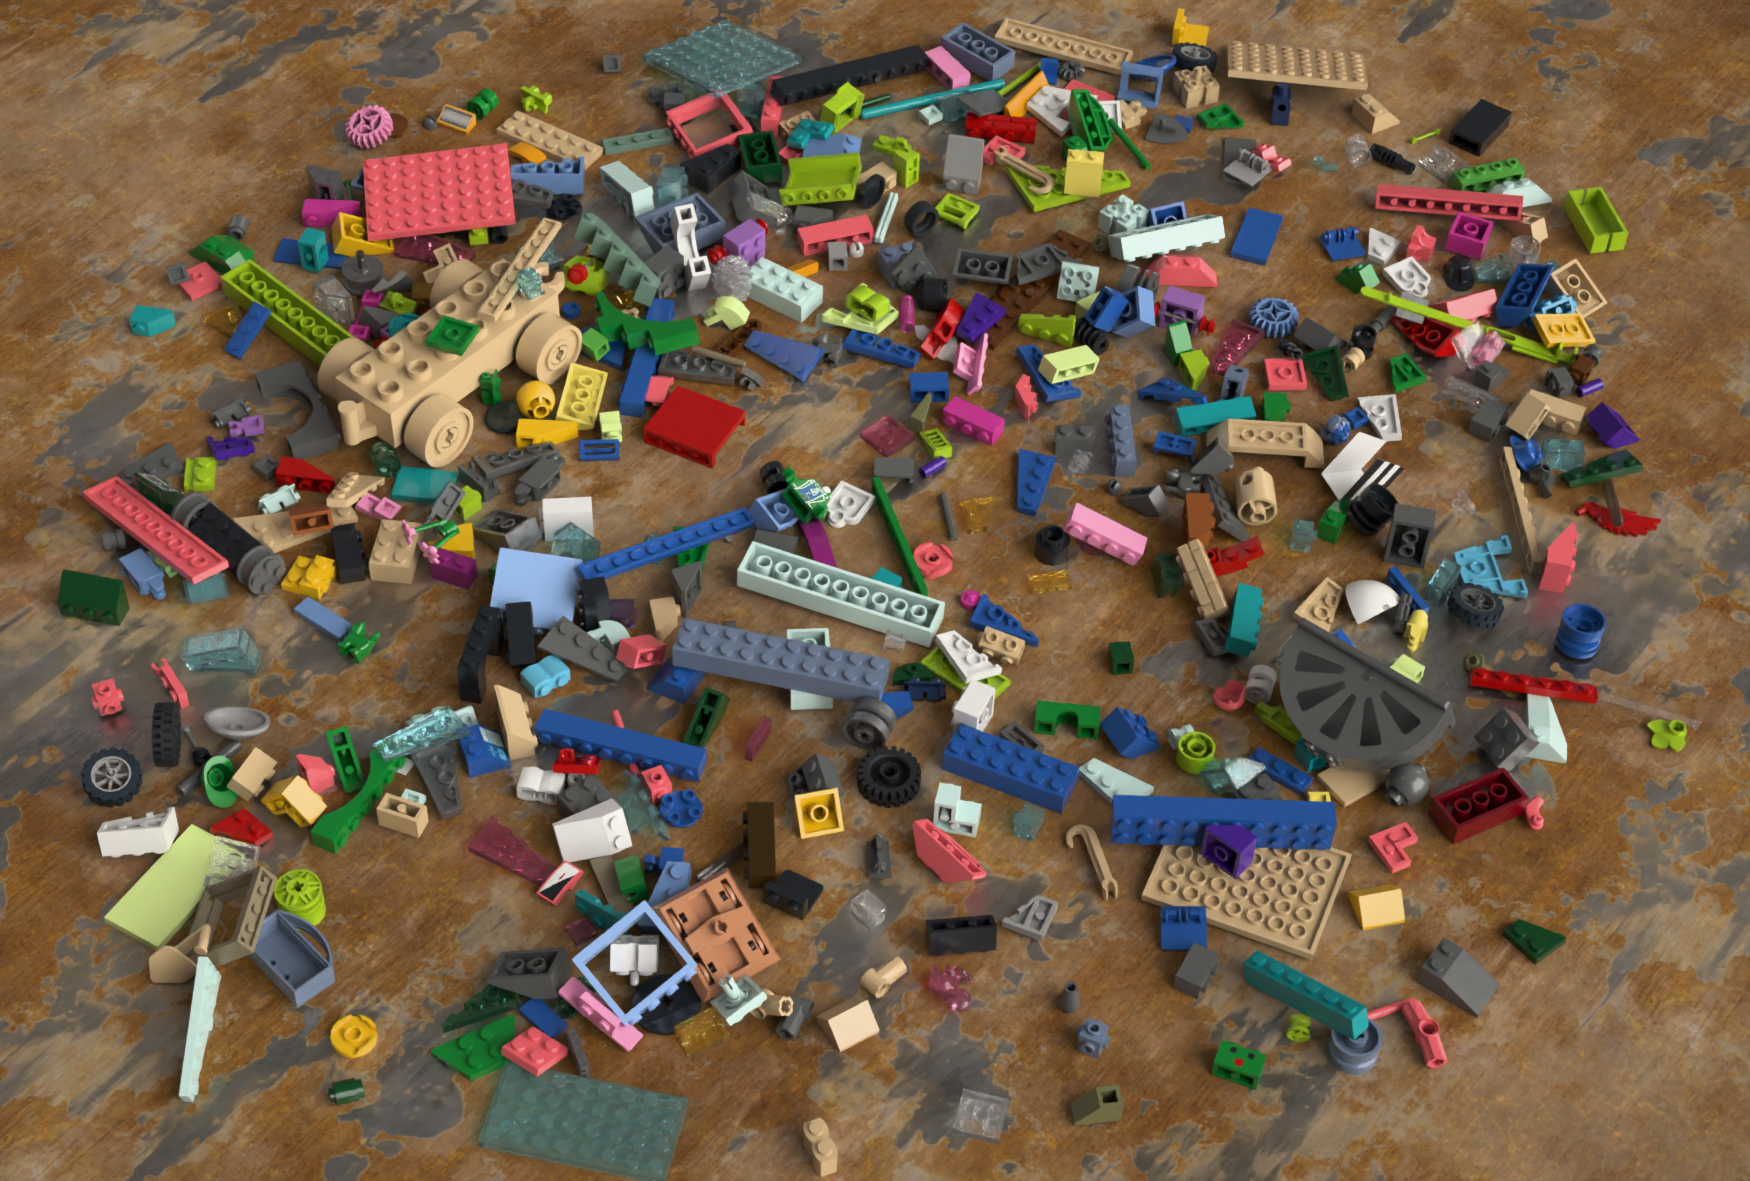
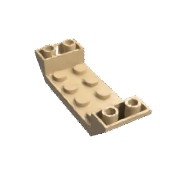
M1226 419L1206 431V447L1218 437L1230 452L1304 456V467L1324 469L1323 438L1306 423Z

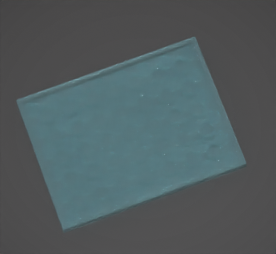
M722 20L719 24L710 25L704 30L692 32L687 37H680L675 42L665 43L662 47L651 49L648 53L642 55L644 62L715 99L802 62L801 55L729 20Z

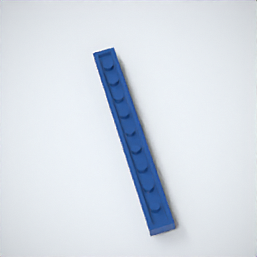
M744 507L577 566L576 571L582 580L602 576L608 579L752 528L755 522Z

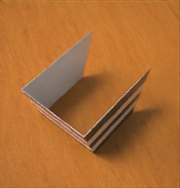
M1358 432L1321 473L1339 501L1354 499L1371 483H1378L1387 488L1405 469L1404 467L1377 459L1363 473L1361 469L1386 441Z

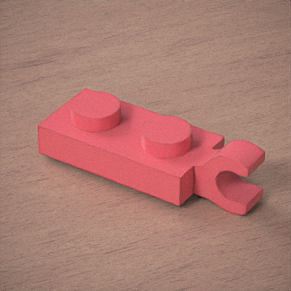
M161 659L163 664L161 667H156L152 663L153 673L157 676H162L160 677L161 683L165 689L169 688V695L174 703L177 702L181 709L189 706L187 693L167 660Z

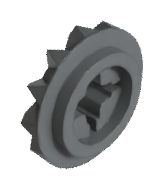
M1065 61V63H1060L1057 72L1064 79L1076 80L1084 76L1085 69L1079 62Z

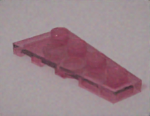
M494 816L489 819L468 846L469 852L539 886H542L555 870V866L536 850L530 849L524 840H519L508 827L502 826Z

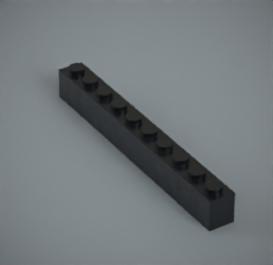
M919 45L773 79L770 93L780 106L836 93L846 82L857 88L925 71L929 57Z

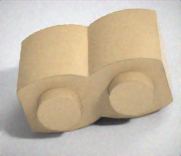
M821 1118L804 1122L803 1144L806 1152L812 1157L814 1171L820 1177L837 1172L838 1151L835 1143L829 1138L827 1124Z

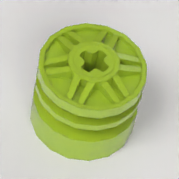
M303 869L292 870L283 874L276 881L273 891L278 910L297 915L314 926L321 922L325 916L326 905L321 881L315 873Z

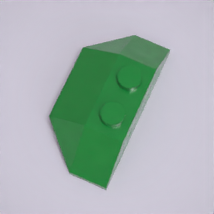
M1072 89L1068 118L1074 136L1078 135L1087 144L1088 151H1105L1111 143L1113 136L1104 108L1090 95L1087 89Z
M229 235L211 236L189 251V255L201 262L206 261L213 269L223 275L249 259L254 262V250Z

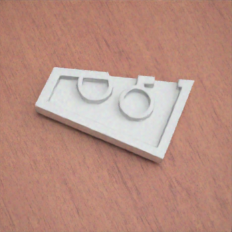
M1396 394L1357 397L1358 405L1370 419V424L1381 440L1386 442L1402 440Z
M955 630L936 635L935 642L965 684L970 683L972 679L977 681L1001 674L1002 668L998 664L993 665L988 661V656L975 651L972 648V644Z

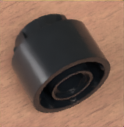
M926 278L925 282L918 284V305L925 307V310H942L948 301L947 281L945 278Z
M1049 525L1041 529L1035 538L1034 555L1036 559L1050 566L1064 563L1069 555L1070 537L1068 533L1064 532L1063 528L1057 525Z

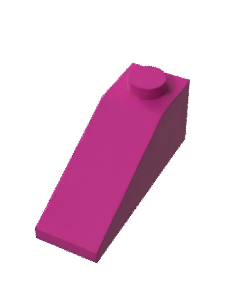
M305 199L302 209L304 227L319 228L333 225L339 212L361 217L360 201Z

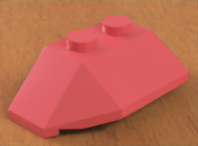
M1162 254L1143 269V274L1146 270H1150L1151 274L1153 272L1159 273V285L1217 288L1216 272L1199 255Z
M923 819L913 822L917 856L926 867L932 869L938 875L940 880L952 883L984 878L987 875L977 860L952 837L934 826L930 820Z

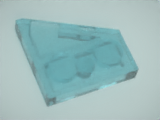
M1505 252L1500 253L1498 258H1490L1484 263L1475 265L1473 268L1478 284L1509 282L1513 274Z

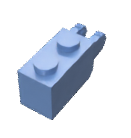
M140 548L119 559L122 573L140 595L151 593L156 600L166 597L162 578L165 576L160 566L156 567L150 554H146Z

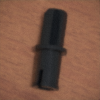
M1285 339L1278 341V349L1285 356L1291 357L1293 360L1301 359L1297 355L1302 357L1303 352L1293 342H1288Z

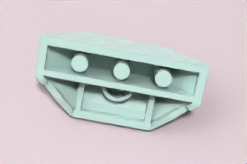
M1521 178L1519 181L1514 182L1505 181L1503 184L1488 188L1485 192L1523 196L1522 207L1552 202V198L1528 178Z

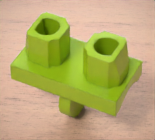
M534 85L530 88L526 86L520 88L522 91L521 103H523L525 111L529 112L534 109L543 114L548 113V105L552 103L551 94L546 92L541 95L538 87Z
M391 291L387 292L385 299L379 304L381 309L399 314H415L414 310L418 306L417 302L403 297L401 293H393Z

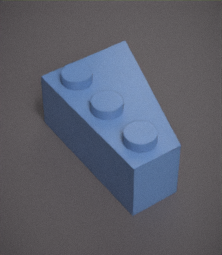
M667 861L648 901V905L651 908L690 887V863ZM647 914L639 920L637 924L639 932L662 934Z

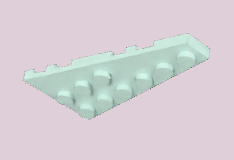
M198 957L179 1090V1097L184 1102H193L194 1096L198 1094V1078L202 1068L208 1034L213 1028L212 1016L221 981L219 971L208 957Z

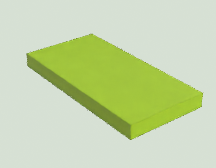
M939 646L935 647L919 662V664L925 665L932 670L937 679L947 682L949 687L960 694L964 686L970 684L963 682ZM1002 674L977 680L995 688V699L1011 684V680Z

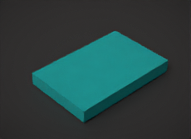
M400 466L391 497L394 500L434 503L447 482L451 481L457 485L459 472Z

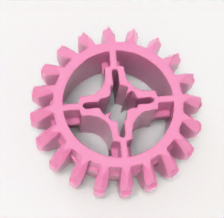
M369 105L368 108L363 106L361 110L357 109L356 113H351V117L347 118L348 123L345 124V131L349 141L361 149L366 147L369 150L371 146L376 148V145H382V141H387V137L391 136V131H393V121L390 114L383 107L380 108L377 105L374 107Z

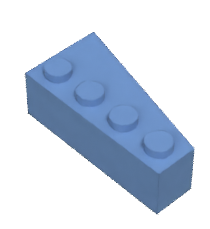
M585 156L578 157V160L575 161L565 158L562 159V162L558 163L548 160L541 163V165H537L535 162L511 165V179L516 181L521 179L527 185L531 186L534 184L554 191L555 195L584 194Z

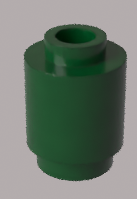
M353 1077L332 1082V1088H328L330 1102H335L336 1106L359 1101V1098L365 1097L361 1078L355 1079Z

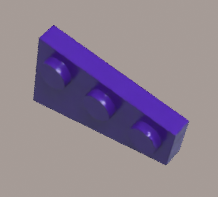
M976 292L957 328L956 335L969 343H973L1006 314V308Z

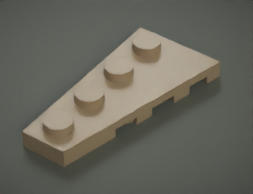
M357 472L345 474L328 496L327 507L348 508L359 501L360 497L367 496L368 491H375L377 485L383 486L385 484V477L359 475Z

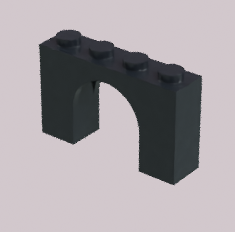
M480 605L457 665L461 701L481 704L487 690L485 675L487 655L499 657L504 643L501 608Z

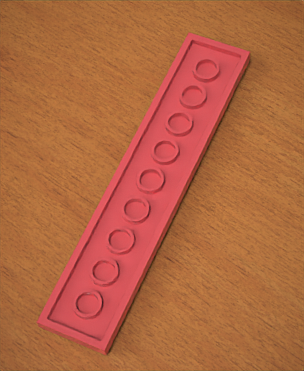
M118 476L82 491L83 499L193 585L229 567L228 560L177 521L172 520L169 515Z

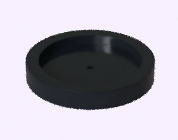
M874 174L866 180L859 194V204L862 207L870 209L879 202L886 186L883 176Z

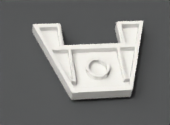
M1043 86L1026 103V109L1062 137L1071 127L1070 122L1060 118L1067 110L1071 90ZM1090 94L1097 100V95Z

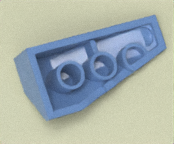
M785 489L755 499L748 513L754 520V525L757 529L780 531L793 526L800 519L781 496Z

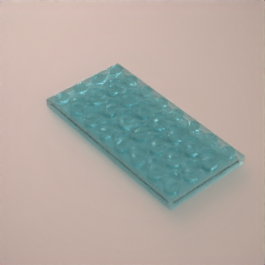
M506 1061L478 1139V1147L641 1181H666L688 1109L689 1098L552 1070H546L536 1077L516 1063Z

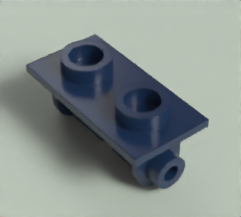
M916 678L904 681V689H908L904 691L910 693L911 700L923 701V693H927V701H942V699H946V691L942 690H946L947 682H942L940 679H931L930 682H924Z

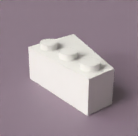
M174 807L167 808V813L158 815L148 812L146 817L132 820V816L103 822L97 832L102 857L111 856L116 858L128 854L139 856L144 853L154 852L161 854L168 851L179 832Z

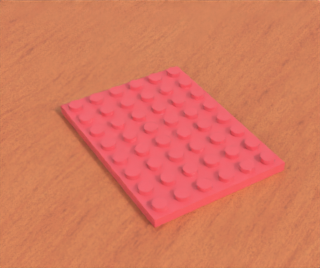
M507 143L363 160L368 241L516 224Z

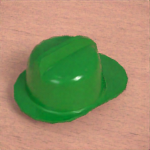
M224 756L211 757L206 762L200 775V781L205 788L208 799L219 808L230 807L237 798V794L226 787L235 775V771L231 761Z

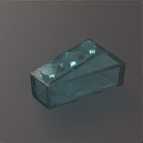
M243 627L185 638L181 659L190 671L257 673L261 658L260 651Z

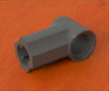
M793 993L789 996L794 1002L792 1006L793 1012L789 1016H782L776 1027V1033L787 1041L795 1039L804 1020L807 1021L814 1007V1001Z

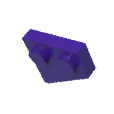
M206 437L207 444L215 460H227L230 457L247 456L250 453H255L254 444L250 437H224V441H213V437Z

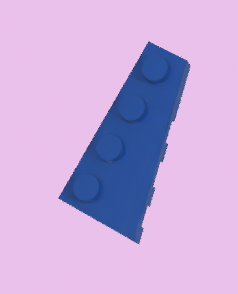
M853 329L843 342V349L864 354L871 358L881 359L888 363L902 365L905 368L914 369L920 360V352L902 344L895 345L890 338H880L876 334Z
M753 330L743 345L748 350L802 382L806 380L824 353L823 348Z
M1019 449L1018 513L1037 516L1057 457Z

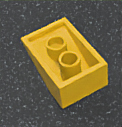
M341 212L338 213L331 227L334 253L349 257L356 256L358 250L364 251L366 255L393 253V239L368 241L367 220L365 218Z

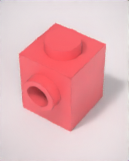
M662 765L641 772L642 786L652 804L661 801L663 795L672 793V783Z

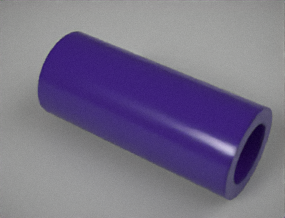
M1600 378L1576 387L1575 392L1581 398L1603 389L1604 384Z
M939 456L919 468V474L925 479L945 467L947 462L943 456Z

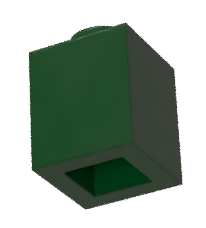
M1130 641L1109 643L1108 661L1112 675L1133 674L1134 656Z

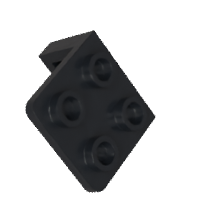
M785 870L776 884L768 880L764 886V903L804 920L822 894L823 885L791 870Z

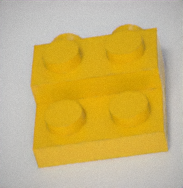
M318 555L314 559L298 556L281 583V588L285 591L320 600L323 593L327 592L331 580L337 576L338 567L333 559Z

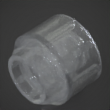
M1530 236L1514 237L1510 242L1507 253V261L1511 268L1515 270L1518 264H1538L1542 249L1541 244Z

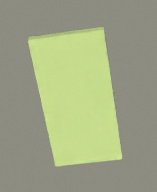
M191 824L171 845L169 850L152 865L105 915V923L155 950L165 946L198 910L204 889L224 881L245 858V852Z

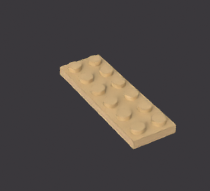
M516 111L496 129L497 135L515 143L525 142L530 144L547 157L562 162V159L565 158L575 161L578 160V157L585 156V170L604 153L603 147L520 111Z

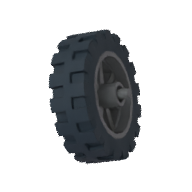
M1460 583L1459 586H1454L1447 602L1448 610L1453 613L1455 618H1459L1460 622L1464 624L1467 623L1471 627L1477 626L1480 629L1496 626L1504 611L1503 601L1498 598L1499 596L1496 593H1492L1488 588H1483L1482 585H1473V583Z

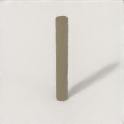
M696 345L691 349L692 353L740 368L746 367V361Z

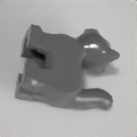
M827 331L814 338L813 345L824 349V353L816 365L821 366L823 360H829V367L837 368L843 350L842 343L844 339L840 337L837 339L836 344L829 343Z
M1176 468L1166 471L1164 484L1177 483V487L1165 486L1163 491L1178 495L1181 498H1185L1186 493H1200L1201 484H1199L1201 474L1181 473Z

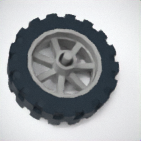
M1185 42V44L1179 43V45H1175L1172 55H1175L1177 60L1174 66H1177L1178 69L1193 71V68L1197 66H1207L1211 73L1215 70L1218 55L1212 49L1205 48L1203 45L1190 44L1189 42Z
M112 747L110 750H106L105 748L101 749L97 754L93 753L90 756L91 758L85 761L84 768L81 770L83 789L92 802L96 801L97 805H107V807H113V805L122 806L124 802H130L133 796L139 793V787L142 786V772L138 760H135L133 754H128L124 749L117 750V748ZM110 765H117L115 769L110 768ZM104 767L107 768L105 773L100 771ZM122 767L126 769L128 772L118 774ZM96 776L105 778L97 783L95 782ZM128 778L124 785L118 780ZM107 783L108 790L101 788V786ZM119 786L118 789L112 790V787Z

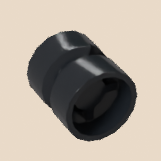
M1365 324L1354 327L1349 349L1357 347L1363 351L1365 360L1371 358L1377 336L1376 330Z
M778 461L766 463L759 471L768 495L786 489L788 486L785 477L781 474L785 468Z

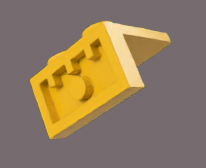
M1178 8L1173 29L1172 45L1189 42L1190 44L1196 43L1206 47L1209 27L1186 23L1185 9Z

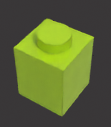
M468 485L462 488L466 494L454 511V514L463 521H466L482 509L480 493Z

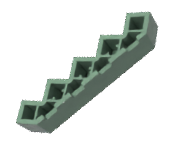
M583 212L574 239L591 245L588 254L606 260L603 269L620 275L618 285L635 291L633 300L650 307L657 292L660 279L601 218L592 213Z

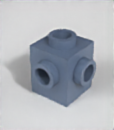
M1087 1017L1084 1025H1079L1075 1038H1078L1077 1051L1098 1059L1102 1050L1107 1049L1111 1036L1108 1035L1109 1025L1104 1024L1100 1020H1093Z

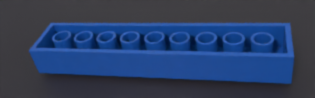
M1113 795L1109 820L1110 843L1202 846L1205 828L1208 825H1241L1257 837L1255 848L1330 850L1337 825L1335 802Z

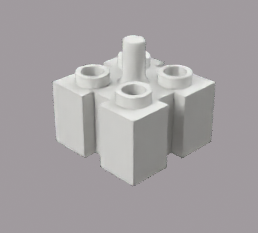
M621 935L611 943L610 971L616 972L617 975H628L630 971V985H639V975L648 976L652 975L653 972H657L659 964V935Z

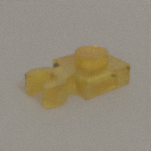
M629 290L617 295V301L624 309L631 310L632 308H637L638 311L646 314V305L633 300L635 291Z

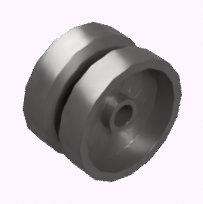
M862 697L853 704L850 714L842 725V731L845 738L860 749L874 751V748L879 747L881 750L886 745L889 735L896 725L897 717L894 711L884 702L871 697Z

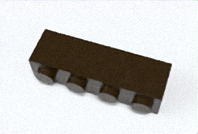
M747 802V811H743V824H747V829H743V842H747V847L743 848V861H748V866H744V879H748V888H764L768 880L776 884L774 802Z

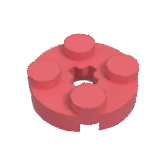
M933 542L919 545L915 549L913 556L921 575H924L925 579L933 580L935 577L943 576L952 570L953 555L945 545L939 544L937 546L933 545Z

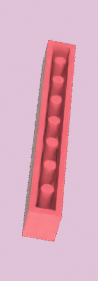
M1378 184L1375 209L1456 216L1458 212L1480 218L1521 221L1523 196Z

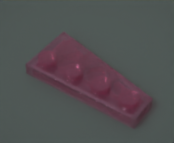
M433 234L405 237L393 252L394 257L439 264L433 250L450 243L457 260L466 259L472 262L476 257L475 251Z
M1232 319L1231 326L1227 329L1226 336L1221 341L1220 348L1216 351L1209 365V371L1224 377L1230 365L1237 366L1265 337V330Z

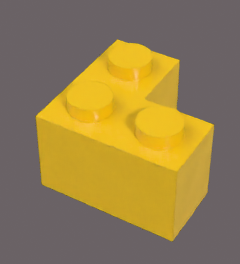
M298 775L276 782L260 800L275 816L287 813L300 828L312 825L327 807L322 801L321 796L314 793L309 788L308 783Z

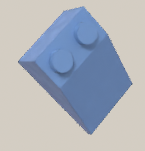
M848 134L829 135L827 140L810 138L804 147L802 157L856 153L860 151L862 138Z

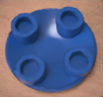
M686 789L663 795L659 812L667 824L678 828H685L694 825L700 820L703 814V805L693 790Z

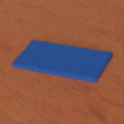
M282 238L274 262L302 265L298 240ZM326 243L329 260L323 268L342 270V265L348 256L334 253L333 244Z

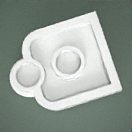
M1412 256L1383 269L1382 274L1399 293L1405 292L1420 298L1427 296V287L1431 280L1430 275Z
M841 481L829 496L830 501L827 504L828 524L833 528H841L846 524H858L876 501L875 496Z

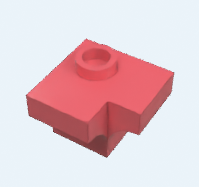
M1417 225L1412 237L1409 238L1405 259L1412 256L1416 261L1429 262L1434 251L1436 238L1429 236L1423 226Z

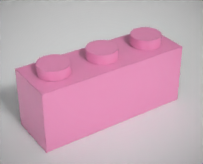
M942 46L925 52L929 57L926 69L948 90L969 86L970 72Z

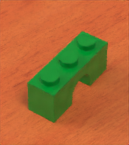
M1037 700L1034 733L1055 735L1056 727L1067 723L1075 727L1077 731L1076 738L1097 740L1101 707Z

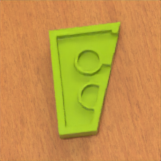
M1021 314L1018 332L1071 347L1074 341L1076 315L1062 318L1061 315L1045 317L1042 314Z

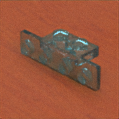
M625 769L622 773L630 787L616 799L623 809L630 832L635 835L650 823L655 833L665 841H668L670 839L667 834L668 827L659 819L658 815L660 813L658 809L650 803L649 799L651 797L649 793L641 787L642 780L635 772L632 774Z

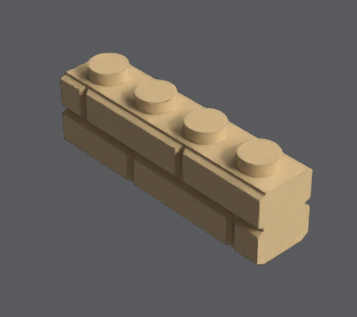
M1196 538L1188 542V544L1177 547L1179 555L1176 556L1179 566L1184 567L1186 571L1183 573L1186 583H1191L1193 589L1190 590L1194 601L1198 600L1200 606L1197 607L1200 617L1218 620L1220 617L1229 615L1231 613L1201 541Z

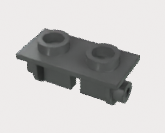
M679 84L667 85V90H664V85L651 86V88H648L649 104L661 103L665 92L683 93V86H679Z
M246 397L236 398L225 407L215 408L211 413L210 423L213 422L216 428L220 427L222 429L229 425L228 422L233 421L232 415L237 421L249 416L252 410L249 405L245 406Z
M876 833L871 841L866 842L870 879L892 878L889 841H885L882 834Z

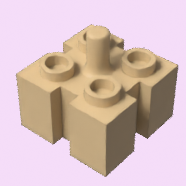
M1197 66L1193 68V71L1185 69L1174 72L1172 89L1177 96H1181V102L1184 107L1189 109L1198 107L1199 103H1204L1205 105L1217 103L1220 85L1215 78L1211 77V72L1207 66Z

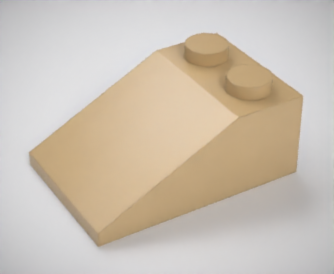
M1576 258L1552 272L1544 287V290L1551 299H1555V295L1562 293L1572 296L1577 303L1575 312L1581 313L1583 318L1607 304L1605 298Z

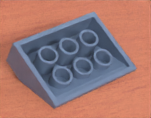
M698 192L635 217L638 227L654 254L666 246L677 251L670 224L674 208L677 206L693 204L697 217L695 227L697 250L723 240V235L726 234V221Z

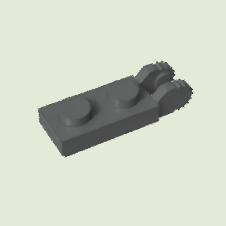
M447 482L421 525L430 524L434 517L439 521L443 518L448 521L466 493L453 482ZM434 527L432 533L434 535L438 534V529L441 527Z

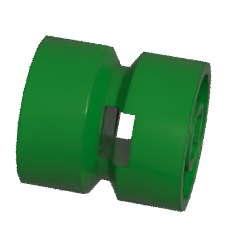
M483 88L466 103V109L468 112L476 115V120H482L498 106L499 100L492 90Z

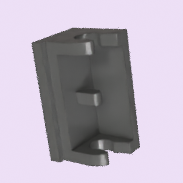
M875 457L874 477L909 478V483H913L914 459Z
M469 461L470 466L467 470L463 464L458 466L460 482L464 486L468 485L473 490H477L483 502H487L500 494L498 483L495 480L490 482L475 469V464L472 461Z

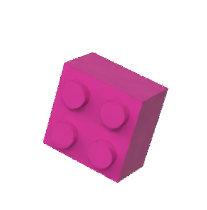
M1458 212L1448 234L1445 250L1453 253L1460 252L1461 255L1480 260L1490 239L1494 222Z

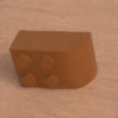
M1185 494L1181 520L1183 545L1197 538L1203 544L1205 551H1207L1209 542L1213 541V530L1211 529L1215 528V516H1212L1214 513V502H1210V494Z

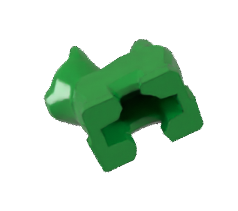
M364 621L350 625L347 629L349 634L342 642L337 644L338 654L346 657L348 653H351L354 656L351 659L352 662L358 665L365 656L371 653L377 639L381 637L379 632L373 633L370 639L364 637L367 634Z

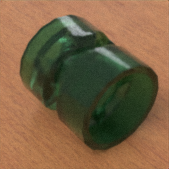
M378 442L370 448L369 458L380 476L389 478L395 476L400 471L401 461L391 445L386 442Z

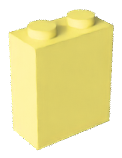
M1068 149L1064 194L1100 197L1104 152Z

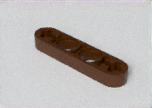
M757 319L747 320L746 324L741 325L713 351L735 358L745 349L743 345L753 330L761 332V322ZM740 336L746 337V339L739 340L737 338ZM727 347H734L735 349H733V350H727V349H725V348H727Z

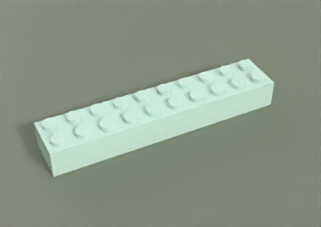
M752 541L737 570V586L929 648L944 617L945 602L754 541Z

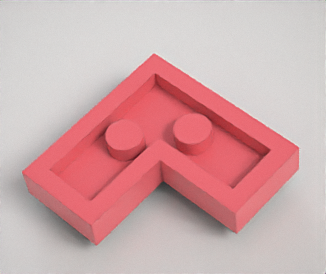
M996 135L984 146L983 162L988 165L994 164V151L999 152V146H1005L1009 154L1019 159L1025 155L1026 149Z
M1404 822L1369 836L1368 842L1392 874L1410 867L1412 861L1402 848L1417 843L1418 837L1408 823Z

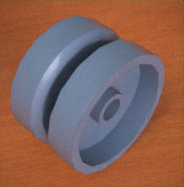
M1368 1018L1369 1027L1355 1040L1331 1029L1326 1053L1329 1061L1336 1069L1346 1074L1359 1075L1373 1068L1377 1062L1383 1037L1379 1026L1373 1020Z

